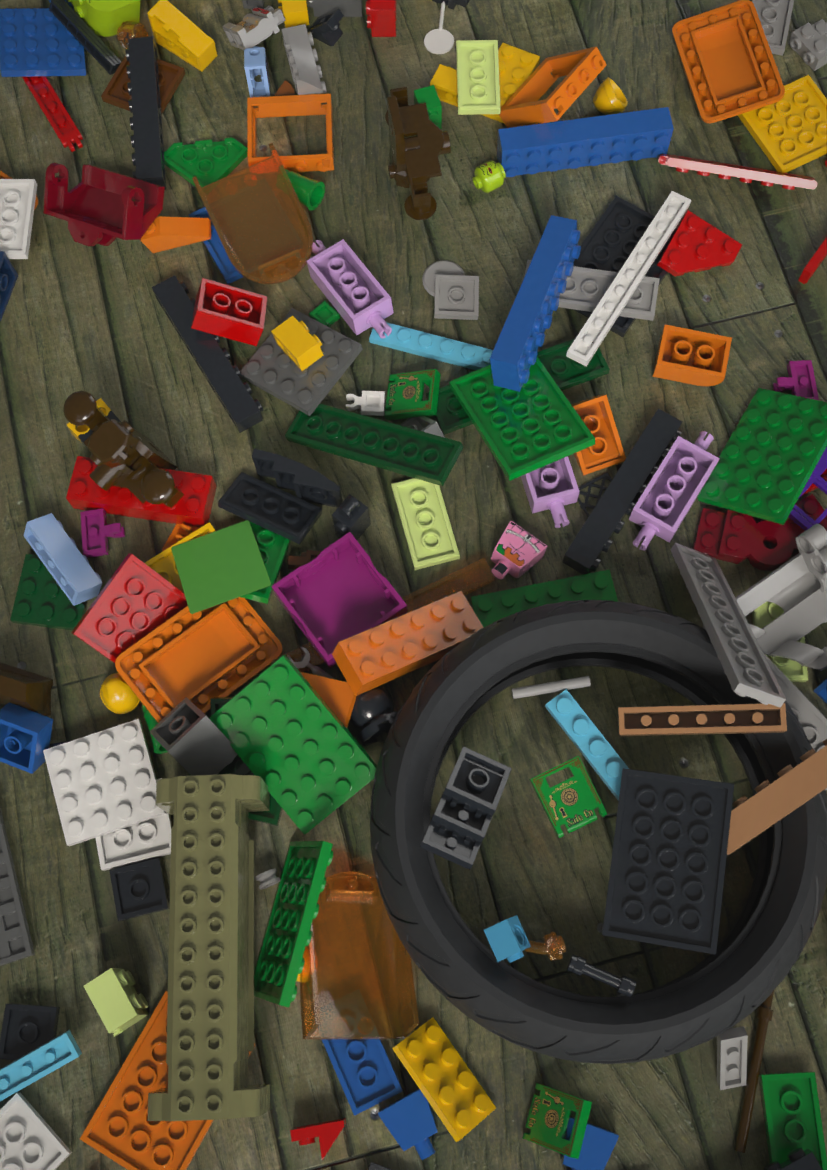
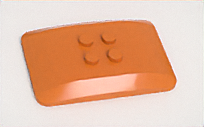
M739 0L681 20L673 26L672 33L700 118L705 123H715L776 103L784 97L785 88L752 1Z
M238 597L194 614L190 613L188 606L121 653L115 661V668L141 703L159 723L186 697L206 714L211 710V698L229 697L278 659L282 653V644L245 598Z

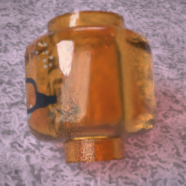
M125 21L117 31L118 41L125 49L129 48L128 39L149 37L146 27L138 22Z

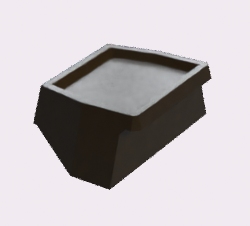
M0 662V703L6 705L10 702L44 716L51 715L53 679Z

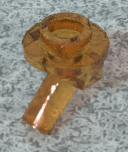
M555 932L544 936L545 943L529 941L531 947L525 949L526 952L548 954L551 961L562 959V953L566 952L562 936H557Z

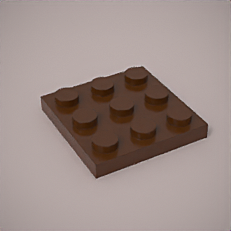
M125 55L101 97L103 102L130 111L128 100H131L132 96L129 95L127 83L131 82V79L128 78L126 69L130 62L127 61ZM158 59L161 114H163L185 76V70L182 67Z

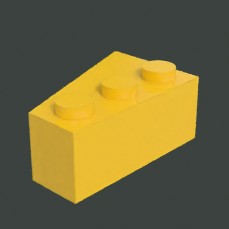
M159 0L147 12L156 43L201 72L218 56L214 40L168 0Z

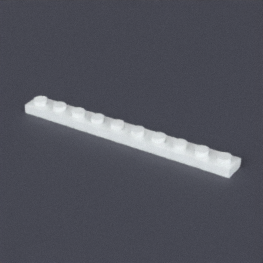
M671 191L568 349L567 357L584 366L588 365L689 208L690 199Z

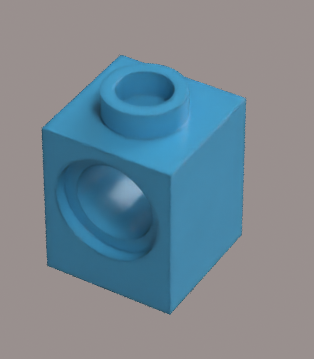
M517 915L484 930L497 962L507 958L509 963L524 957L523 950L531 947Z

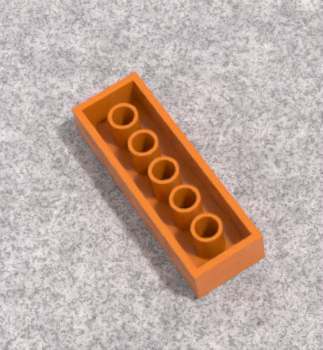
M459 591L338 642L332 656L355 696H358L441 659L460 642L484 627L463 592Z

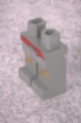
M267 6L264 9L255 7L252 9V13L244 16L243 21L236 25L228 22L222 27L231 46L245 50L253 48L271 36L272 33H278L280 31L278 25L283 23L285 18L279 8L274 10L272 6Z

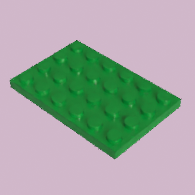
M538 357L535 364L530 366L528 382L526 384L523 383L520 392L494 386L491 365L449 382L454 395L509 481L595 445V437Z
M758 388L721 452L715 469L699 493L698 501L784 525L827 447V402Z
M286 655L279 658L209 718L231 742L230 746L253 774L263 779L268 786V792L304 835L375 777L377 764Z
M290 841L280 876L281 881L278 883L254 970L255 997L285 1007H290V1003L294 1001L297 994L296 980L298 974L302 972L305 962L303 954L305 947L309 945L312 937L311 924L319 911V904L317 903L319 894L326 885V877H324L326 868L333 859L332 843L326 841Z

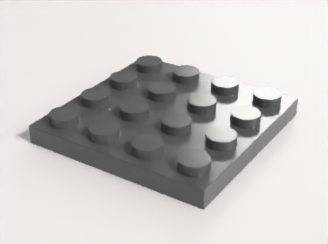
M292 308L279 325L292 315L298 322L302 320L308 327L309 333L311 335L315 334L322 343L320 348L324 356L301 371L277 345L271 333L240 373L242 379L310 416L363 348L360 343Z

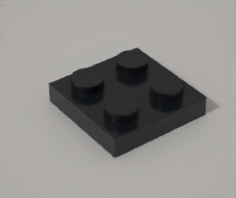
M160 858L109 870L118 921L121 922L170 909Z
M5 1004L0 1036V1059L17 1060L56 1038L60 1007Z

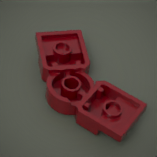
M813 494L795 503L814 521L825 511ZM703 508L700 514L693 550L734 564H740L748 558L753 567L763 571H772L785 564L791 554L793 556L799 554L796 537L803 533L804 530L789 517L784 525L768 520L756 523L754 518L747 514L731 510L723 513ZM826 515V517L819 523L820 525H822V526L826 529V531H827V515ZM763 542L770 543L773 549L766 548Z

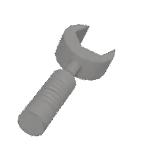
M300 647L304 653L301 661L293 662L291 657L287 655L296 668L307 666L311 669L313 675L335 679L319 666H313L309 663L310 654L306 648Z

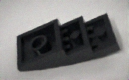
M258 449L253 450L252 459L257 474L259 476L275 478L278 488L293 490L298 498L310 503L338 508L343 502L340 486L321 473L284 456Z
M463 746L420 847L470 870L492 816L496 811L512 768Z

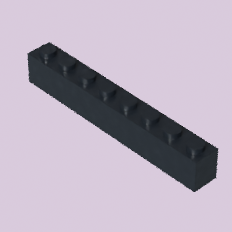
M153 36L128 39L129 48H126L125 52L127 61L130 62L126 69L128 78L131 79L127 86L129 95L132 96L128 103L130 112L133 113V117L129 118L131 130H134V135H131V144L135 148V152L132 153V162L136 166V170L133 171V178L163 186L167 190L157 49Z
M174 275L153 286L152 290L158 303L239 433L263 421L261 412L264 410L258 399L253 400L251 397L252 390L247 382L243 383L239 378L242 375L236 364L232 366L229 362L231 357L226 348H220L218 336L191 328L195 299L188 297L189 291L183 281L179 282Z
M658 408L568 548L563 558L564 564L583 575L589 574L591 570L596 571L601 562L599 556L603 551L605 553L608 552L613 543L611 537L614 533H620L625 524L622 521L626 514L631 515L636 505L635 499L643 494L648 486L646 484L649 478L652 479L659 468L657 466L659 461L664 460L670 450L668 448L670 444L674 443L678 436H681L682 431L679 429L682 421Z

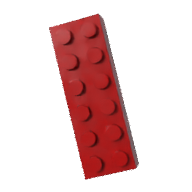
M77 456L66 496V499L74 509L89 511L103 508L107 514L173 524L183 523L202 527L209 523L217 488L213 476L164 469L172 475L175 485L184 494L170 508L164 503L151 504L147 501L142 503L127 488L111 486L108 491L102 489L89 476L98 465L89 457Z

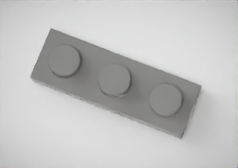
M744 1026L730 1028L717 1036V1083L720 1090L746 1085L748 1035Z

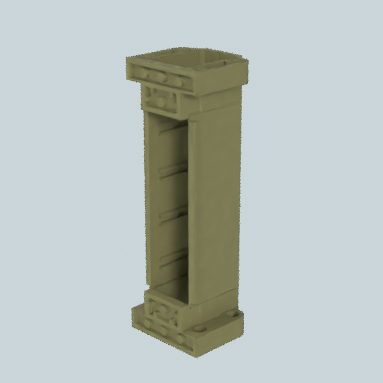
M196 775L156 780V805L169 815H174V825L171 828L166 1051L168 1088L148 1093L147 1121H191L258 1117L270 1110V1084L248 1085L249 1051H254L255 841L250 840L248 835V813L270 811L268 786L260 776Z

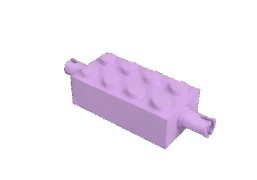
M344 239L329 248H326L321 240H316L319 247L313 242L310 250L316 256L306 261L310 277L353 332L358 335L373 327L380 338H386L383 332L389 336L392 328L384 320L394 313L389 294Z
M701 431L694 444L680 436L677 437L629 517L630 521L642 527L635 540H633L635 547H638L643 540L639 549L646 550L654 535L669 543L720 459L706 451L714 440L710 433L704 441L707 432Z
M567 456L521 476L532 513L549 509L555 523V528H561V523L563 527L569 524L564 505L576 503L579 496V488Z

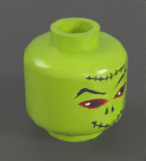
M492 160L479 165L474 171L473 183L477 189H481L485 193L501 187L506 178L503 166L499 162L496 163Z

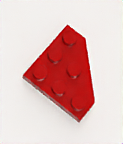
M688 210L682 217L657 266L675 277L688 272L709 270L717 266H729L734 262L742 244Z

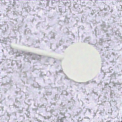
M444 2L441 3L439 29L430 31L424 39L426 49L433 54H445L454 45L453 35L443 29Z

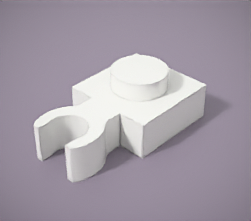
M362 391V397L354 394L346 395L347 401H354L351 405L346 404L347 411L361 409V415L384 416L385 391Z

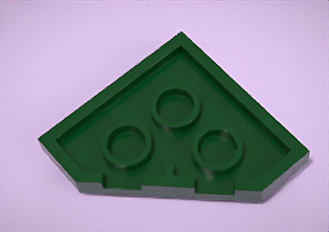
M26 554L10 621L17 624L73 630L86 613V607L83 603L73 606L38 555Z

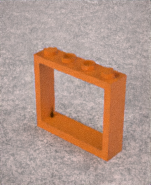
M597 46L546 58L501 107L499 116L506 127L512 128L558 121L606 67L607 64ZM566 76L546 99L539 100L559 77Z
M331 94L247 98V140L250 174H279L285 169L300 173L334 170ZM326 115L327 154L257 157L256 118Z

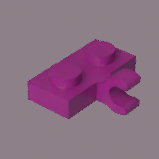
M812 360L789 361L787 364L789 377L777 378V383H773L774 391L782 393L791 390L792 395L819 401Z
M103 508L80 512L83 555L87 558L109 555L108 537H125L124 527H121V523L107 525L106 511Z

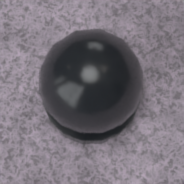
M381 685L356 696L350 721L355 727L362 729L358 737L363 746L378 742L376 737L385 732L388 735L398 712H393L394 703L390 693Z

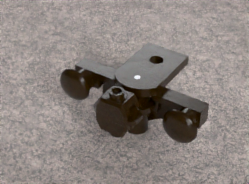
M407 87L390 89V97H387L388 110L385 115L386 122L389 125L393 155L392 165L388 166L390 179L394 178L397 186L410 188L411 195L408 196L404 204L407 215L415 220H426L435 213L437 208L436 200L428 193L427 181L432 177L442 176L438 157L439 155L451 153L448 131H442L429 119L426 103L408 105Z
M77 391L68 396L63 407L64 416L67 421L77 426L85 424L94 431L84 441V444L92 453L90 459L98 465L89 475L96 484L106 491L111 486L127 488L142 503L146 501L151 504L164 503L170 508L182 498L184 494L175 485L172 475L164 470H175L177 466L148 437L135 430L126 420L122 423L115 419L110 420L97 407L96 400L90 393Z

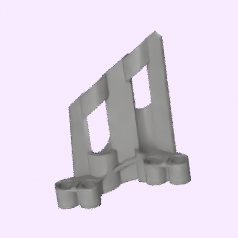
M814 524L796 537L799 554L737 596L736 600L744 616H747L767 601L777 604L784 610L783 614L763 628L749 624L764 654L772 657L787 658L800 663L802 666L822 671L827 668V646L821 650L812 645L797 642L816 627L827 622V531L822 525Z

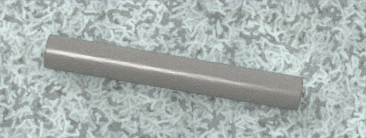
M589 676L513 688L511 690L513 699L564 691L566 689L591 686Z

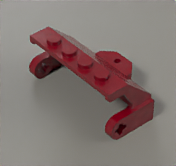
M51 163L46 170L43 213L68 221V230L73 240L86 246H95L96 244L109 246L116 238L141 240L163 209L165 187L84 164L82 168V182L68 192L67 168L59 163Z

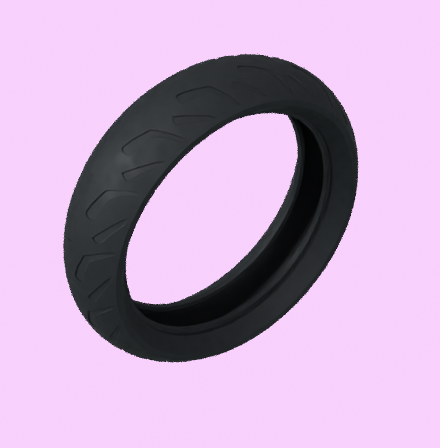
M610 600L564 601L523 610L478 630L445 654L412 690L388 732L375 772L370 809L371 851L382 900L402 944L430 983L467 1017L511 1043L559 1059L600 1064L634 1063L686 1051L722 1034L750 1015L785 979L802 953L820 913L827 884L826 790H823L759 834L756 874L742 913L729 934L717 947L716 954H710L683 976L654 989L632 994L631 997L626 995L620 997H598L558 990L529 978L502 960L497 962L495 955L478 940L452 904L441 881L434 854L420 847L430 824L431 800L443 759L464 724L480 707L504 689L530 676L549 670L576 666L611 667L631 671L652 678L672 688L695 705L762 704L757 699L739 696L732 690L706 629L676 615L638 604ZM786 701L784 702L786 705V732L724 734L744 767L751 784L753 796L757 794L755 791L757 786L766 780L773 783L780 778L777 774L780 770L789 764L793 768L802 763L800 757L812 749L800 722Z

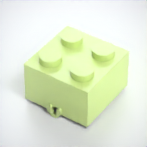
M110 968L84 985L108 1033H114V1037L149 1015L146 1010L148 1007L146 999L141 993L137 994L133 987L136 982L132 974L128 970L125 972L124 969Z

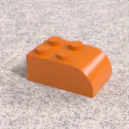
M664 325L652 377L697 386L718 385L725 378L732 338Z

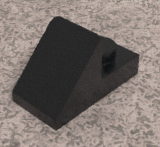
M337 9L318 17L307 32H311L312 37L329 46H334L343 35L342 30L339 28V21L344 15Z

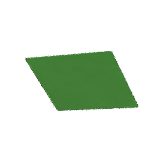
M249 520L171 548L191 614L271 585Z

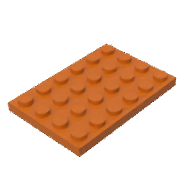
M165 991L80 1137V1140L127 1170H187L214 1121H147L148 1093L168 1088V1065L166 1063L168 991Z

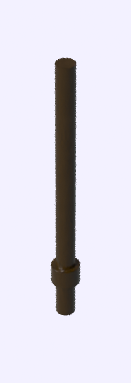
M774 990L760 1007H757L756 1012L758 1021L734 1150L742 1153L746 1151L767 1028L773 1016L771 1006Z

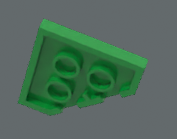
M225 138V141L219 142L201 140L195 141V144L183 145L182 142L173 143L164 152L165 165L207 196L248 156V148L234 138Z

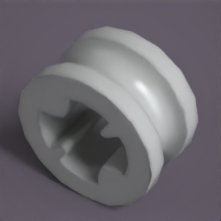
M276 868L265 871L255 877L256 881L260 882V890L281 881L280 877L276 876Z

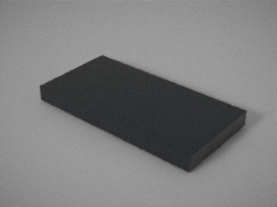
M243 472L240 473L218 501V507L298 544L303 541L322 514V508Z

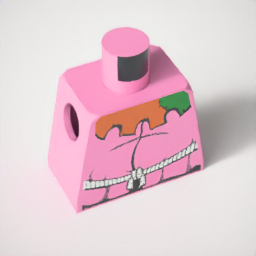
M510 521L491 557L492 562L496 564L492 569L493 575L498 579H503L509 573L513 577L519 578L543 558L547 545Z

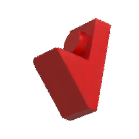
M346 1118L292 1128L290 1130L291 1141H299V1145L315 1143V1137H319L321 1158L323 1160L346 1125Z

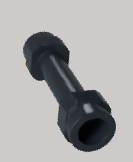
M572 955L567 967L568 971L579 976L583 973L617 988V992L623 995L632 996L636 986L635 980L624 975L622 977L616 976L586 963L587 959Z

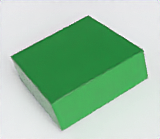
M324 301L309 313V317L330 327L340 319V314Z

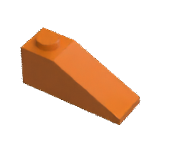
M156 217L142 236L141 242L152 253H157L211 239V220L209 218Z

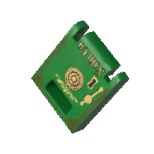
M431 369L390 375L385 406L387 411L384 417L387 420L436 415L441 376L438 370ZM424 383L430 388L429 400L423 401Z
M579 756L529 779L558 838L564 836L561 825H564L569 834L597 820L595 808H597L601 817L607 815L606 809ZM567 768L571 778L549 787L545 778Z
M536 1083L535 1089L541 1092L540 1095L533 1094L525 1125L526 1128L531 1129V1132H524L522 1138L568 1157L579 1159L592 1102ZM574 1111L576 1112L570 1140L564 1139L570 1113Z

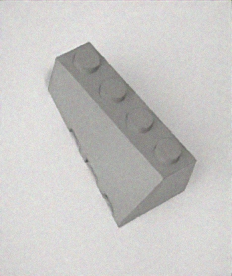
M305 24L281 29L296 94H327L325 82L320 81V78H322L321 67L316 65L318 61L316 48L312 49L311 45H314L312 33L307 32Z

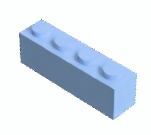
M52 513L28 521L24 532L25 539L73 606L98 596L102 586L101 577L97 572H94L89 565L87 557L81 554L76 547L75 541L64 531L62 523L56 520Z

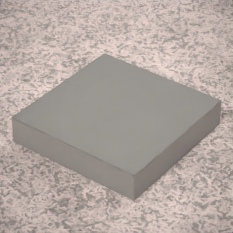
M435 274L434 318L478 320L479 276Z

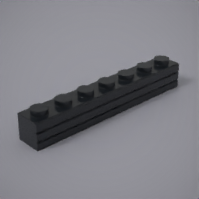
M51 0L49 11L98 61L109 75L114 74L122 62L120 58L106 46L103 40L94 33L66 1Z

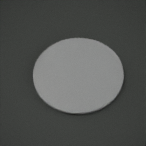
M442 260L434 262L426 268L422 281L425 290L434 297L435 274L465 276V273L458 264Z

